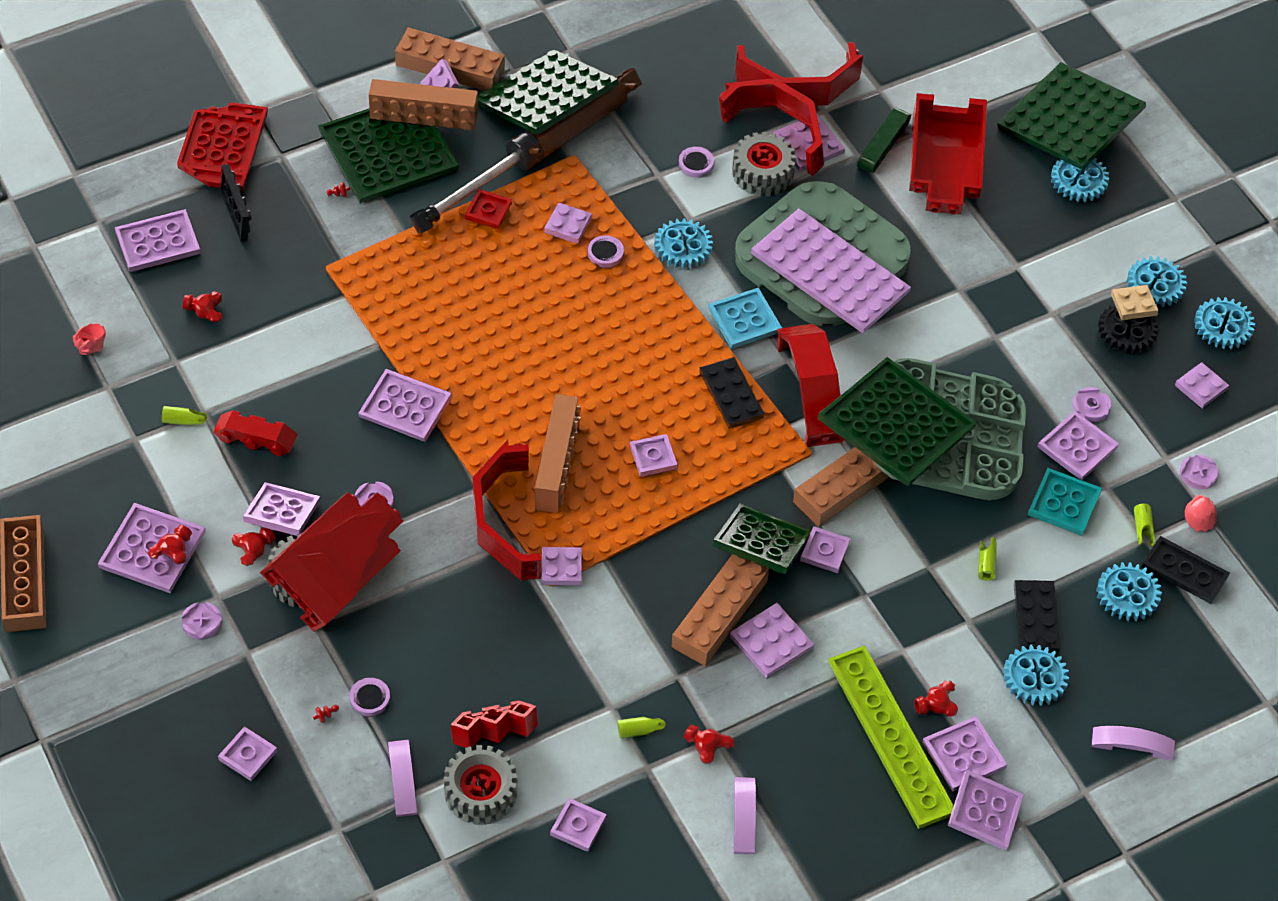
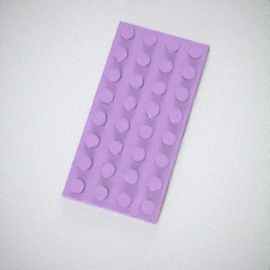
M797 209L751 249L752 255L861 333L868 330L906 296L911 289L905 282L801 209Z

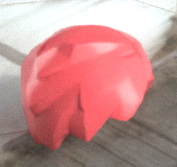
M90 323L87 326H83L73 336L74 345L79 350V353L81 355H89L99 352L104 347L106 330L99 323Z
M1203 495L1193 498L1185 508V519L1188 525L1195 531L1202 530L1206 532L1207 530H1212L1217 522V513L1213 501Z

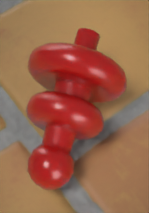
M341 182L340 188L335 185L333 190L328 189L326 193L328 196L335 194L337 197L341 193L343 197H346L350 187H346L345 183Z
M336 704L331 708L324 706L323 711L316 707V715L312 717L314 720L319 718L320 722L324 723L325 716L331 718V713L337 712L339 706Z

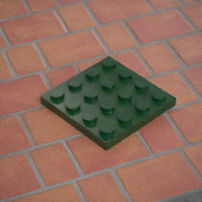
M739 504L714 538L712 546L721 551L737 555L739 558L755 562L757 565L786 574L807 543L811 530Z

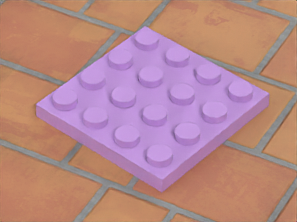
M134 503L98 562V567L171 593L206 532L205 527ZM179 525H185L192 531L190 540L184 542L186 561L183 564L178 565L174 563L171 557L161 555L157 559H151L148 555L150 547L157 544L162 536L174 534V529Z

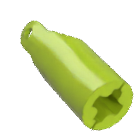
M164 406L162 411V423L200 425L208 418L206 413L197 412L189 408Z
M1148 504L1136 505L1134 507V517L1138 544L1141 545L1143 534L1150 539V545L1154 546L1155 536L1151 506Z
M994 537L991 538V544L987 549L984 541H980L978 577L984 581H991L996 577L997 541Z
M646 717L618 720L619 737L621 739L648 735L655 730L663 729L665 721L660 718L651 719Z

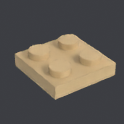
M1148 285L1112 289L1111 296L1121 320L1158 315V308Z

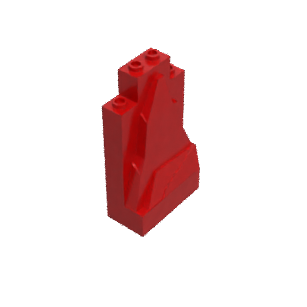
M917 93L912 121L913 138L909 191L926 193L925 211L949 213L952 215L961 214L964 197L980 198L982 191L987 100L969 98L967 108L933 105V94Z
M347 492L262 569L260 573L272 587L280 584L305 612L300 618L314 632L334 618L357 595V592L401 551L396 541L388 536L403 520L400 513L388 504V500L382 494L376 492L360 506L358 499Z

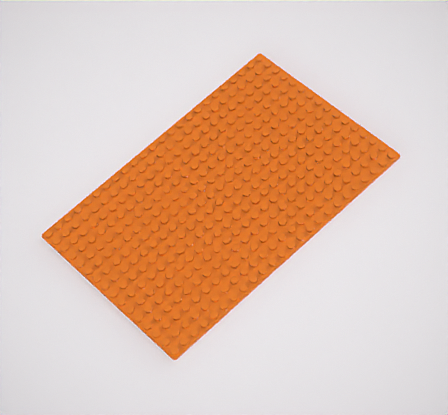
M575 155L492 191L491 193L512 199V205L499 229L466 220L465 213L472 202L469 201L441 214L440 220L432 222L434 226L426 232L418 234L416 229L411 227L326 266V272L397 372L452 394V399L438 420L436 427L472 478L507 439L509 445L518 443L528 444L529 470L503 473L484 495L526 554L540 553L541 575L542 547L581 548V572L811 456V450ZM558 203L592 213V219L578 244L545 233V226ZM599 236L615 237L624 247L623 259L613 267H599L598 264H593L588 258L589 243ZM735 357L764 412V418L729 429L699 370L700 367ZM555 394L578 397V405H581L580 427L577 428V442L573 446L574 456L570 460V474H567V489L563 493L565 495L564 504L559 506L558 513L535 510V485ZM667 434L678 464L677 469L640 477L630 449V442Z

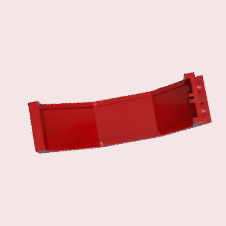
M849 42L847 44L846 63L831 75L826 77L784 78L748 59L745 55L744 45H737L736 81L744 82L776 78L813 100L815 106H826L860 79L863 55H859V50L855 48V42Z
M776 78L725 83L726 91L722 92L719 97L721 118L724 122L728 123L742 109L777 107L810 128L813 144L806 150L808 174L814 176L824 166L823 143L813 100Z
M814 324L777 329L778 352H781L783 348L790 347L800 382L806 427L805 444L808 447L843 442L844 438L817 419L821 411L841 396L838 372L825 331Z
M507 439L473 476V502L477 543L521 581L541 579L540 553H519L485 522L482 496L503 473L529 470L528 444L518 443L509 445Z

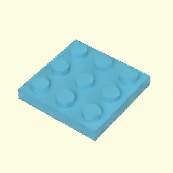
M759 288L708 304L711 315L731 349L778 334L777 329L782 328Z

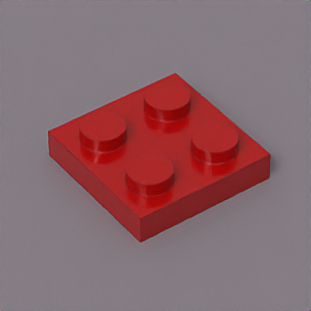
M478 189L465 213V219L499 229L512 205V199Z

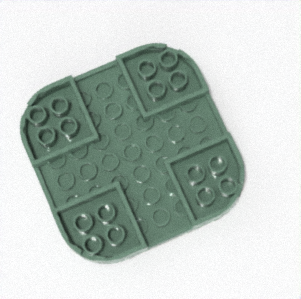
M820 181L803 183L790 191L739 234L735 245V262L740 272L758 287L764 285L787 302L789 310L804 321L817 326H822L823 324L838 326L846 323V321L751 254V249L797 209H801L897 278H900L906 272L911 252L907 237L897 227L839 186Z
M911 358L895 360V363L977 422L971 432L912 484L984 500H995L1009 495L1017 486L1023 470L1022 438L1025 427L1026 407L1021 395H1016L1010 384L993 376L973 372L971 377L938 370L936 369V363ZM875 463L876 466L882 472L887 474L890 478L898 480L885 469H883L881 466H879L877 463Z

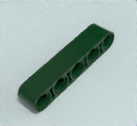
M894 107L861 153L857 161V167L874 173L909 124L911 114Z

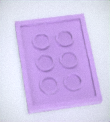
M186 209L115 227L129 272L201 254Z
M385 369L358 414L360 418L426 442L451 401L452 394Z

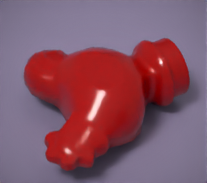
M216 291L211 292V294H201L196 298L193 295H185L182 308L189 312L194 310L199 318L219 322L222 316L220 312L215 311V307L222 301V295Z
M179 525L174 529V534L162 536L157 544L150 547L148 555L151 559H157L159 556L165 555L171 557L174 563L178 565L183 564L186 561L184 542L190 540L192 531L185 525Z
M261 528L259 533H236L232 536V544L245 552V555L240 558L241 564L245 566L253 565V562L264 554V545L271 544L275 540V535L269 528Z
M944 680L939 686L931 687L927 697L919 696V698L914 699L917 713L919 715L927 714L928 710L936 714H946L949 717L955 716L958 712V707L950 700L948 695L950 692L955 691V684L952 681Z
M693 724L688 727L683 737L688 743H695L696 750L700 754V760L704 764H711L713 762L714 752L718 748L726 747V749L734 746V739L730 735L720 734L714 729L700 731L699 726H694Z

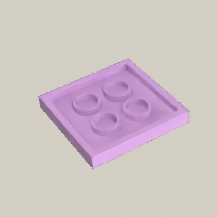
M817 114L825 162L844 154L845 147ZM798 121L774 131L773 133L776 134V138L779 139L782 136L785 138L784 143L789 141L791 148L794 147L796 155L795 167L799 172L807 169L806 150L813 144L810 128Z
M1074 411L1038 443V448L1078 479L1083 480L1118 448L1119 443Z
M265 482L243 515V522L298 536L297 534H301L320 503V496Z
M775 603L737 627L729 635L766 679L814 648V643L778 603Z
M977 716L925 737L922 741L952 792L959 789L966 770L986 778L1007 767L1005 760Z
M966 770L948 826L1005 851L1009 846L1024 794Z

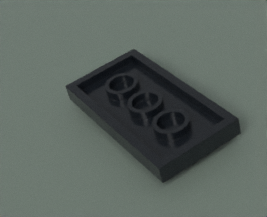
M229 164L221 165L220 192L240 242L248 241V233H250L249 221L252 219L251 212L246 208L245 197L241 196L239 183L236 184L235 172L231 171Z
M735 357L700 367L699 372L729 429L764 418V412Z
M1162 536L1158 538L1141 566L1142 568L1146 567L1153 574L1209 604L1213 603L1230 575V572Z
M1015 580L1014 595L1019 651L1021 652L1022 646L1029 650L1030 645L1034 649H1037L1038 645H1040L1043 651L1048 647V652L1055 651L1059 653L1060 639L1054 581Z

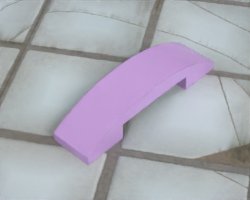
M1100 726L1093 728L1091 747L1112 750L1114 746L1153 753L1155 758L1174 759L1175 741L1159 733L1124 726Z
M409 740L388 742L396 817L417 815Z
M734 777L733 854H755V778Z

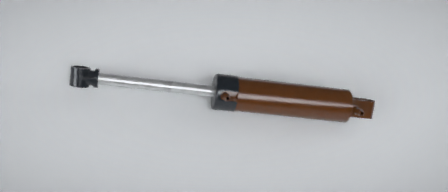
M630 68L615 77L618 79V86L540 134L536 135L528 130H524L510 139L506 144L508 154L506 158L435 206L428 205L426 209L418 210L409 216L417 233L420 234L431 229L434 226L432 222L439 221L442 213L513 165L522 171L530 170L551 153L625 104L628 100L627 95L642 85L635 68Z

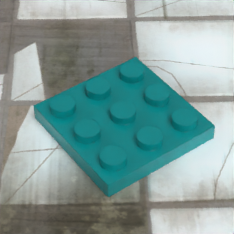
M1047 468L1028 511V516L1083 536L1102 488Z

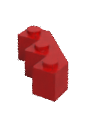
M234 410L222 414L213 431L226 444L239 439L251 450L265 446L278 457L291 451L298 435L285 423L278 421L275 424L266 422V418L250 415V417L241 416L240 412Z
M518 700L510 702V706L501 708L499 705L482 708V712L471 714V711L463 712L451 724L453 744L464 748L471 746L472 748L481 738L500 743L510 731L528 737L538 726L536 706Z

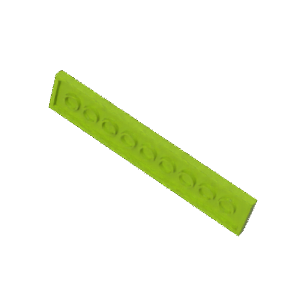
M863 645L828 658V664L917 828L920 829L950 817L954 805L866 646Z

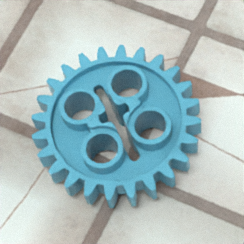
M1097 158L1084 170L1060 160L1056 161V165L1053 166L1051 183H1054L1053 188H1058L1057 193H1064L1063 197L1070 196V200L1076 198L1077 202L1080 199L1086 202L1087 198L1093 201L1094 197L1099 198L1100 194L1103 195L1104 191L1107 190L1109 172H1106V167H1102V162L1096 163Z
M683 218L682 222L676 219V223L669 221V226L663 224V229H658L654 239L655 252H657L658 257H662V262L668 260V266L673 263L674 268L681 265V268L684 269L685 265H687L691 269L692 264L698 267L699 262L704 264L705 259H709V254H712L713 248L712 236L709 235V230L705 231V225L699 227V222L693 224V219L689 222H686L685 218Z
M1152 256L1149 257V260L1143 257L1142 262L1137 260L1136 265L1132 264L1131 269H1129L1127 277V287L1148 285L1156 306L1160 304L1162 307H1164L1165 303L1171 306L1172 301L1177 303L1178 299H1182L1187 282L1185 281L1186 276L1183 275L1184 271L1178 270L1179 265L1173 266V261L1166 262L1167 258L1161 261L1159 256H1157L1156 260Z
M1217 297L1216 302L1211 298L1209 303L1205 301L1203 306H1199L1194 323H1196L1195 329H1199L1197 334H1203L1202 340L1209 339L1208 344L1214 342L1216 348L1220 344L1223 349H1225L1226 345L1232 349L1233 345L1239 348L1240 344L1245 345L1246 341H1250L1255 330V323H1253L1255 318L1250 317L1251 311L1246 312L1247 306L1240 307L1241 302L1235 304L1234 299L1229 302L1227 297L1224 298V301ZM1229 312L1230 315L1223 334H1220L1225 315Z
M1123 562L1120 568L1114 564L1112 569L1108 567L1106 573L1103 572L1101 578H1099L1096 589L1098 592L1097 598L1101 599L1100 605H1106L1105 611L1112 610L1111 616L1117 613L1119 614V619L1126 616L1127 621H1129L1130 617L1137 621L1140 616L1144 620L1146 614L1151 616L1152 612L1156 611L1161 601V585H1156L1158 579H1152L1153 573L1147 574L1146 567L1140 570L1139 564L1135 568L1132 567L1130 562L1128 567H1125Z
M1030 645L1029 650L1022 646L1021 652L1016 649L1014 655L1010 654L1005 662L1003 669V681H1007L1005 687H1011L1010 694L1017 693L1016 699L1023 697V703L1031 700V705L1033 706L1035 701H1038L1039 705L1042 706L1043 701H1045L1049 705L1051 699L1057 701L1058 696L1062 697L1064 690L1067 688L1069 670L1065 669L1066 663H1060L1061 656L1054 657L1055 651L1048 653V647L1043 651L1040 645H1038L1037 649Z

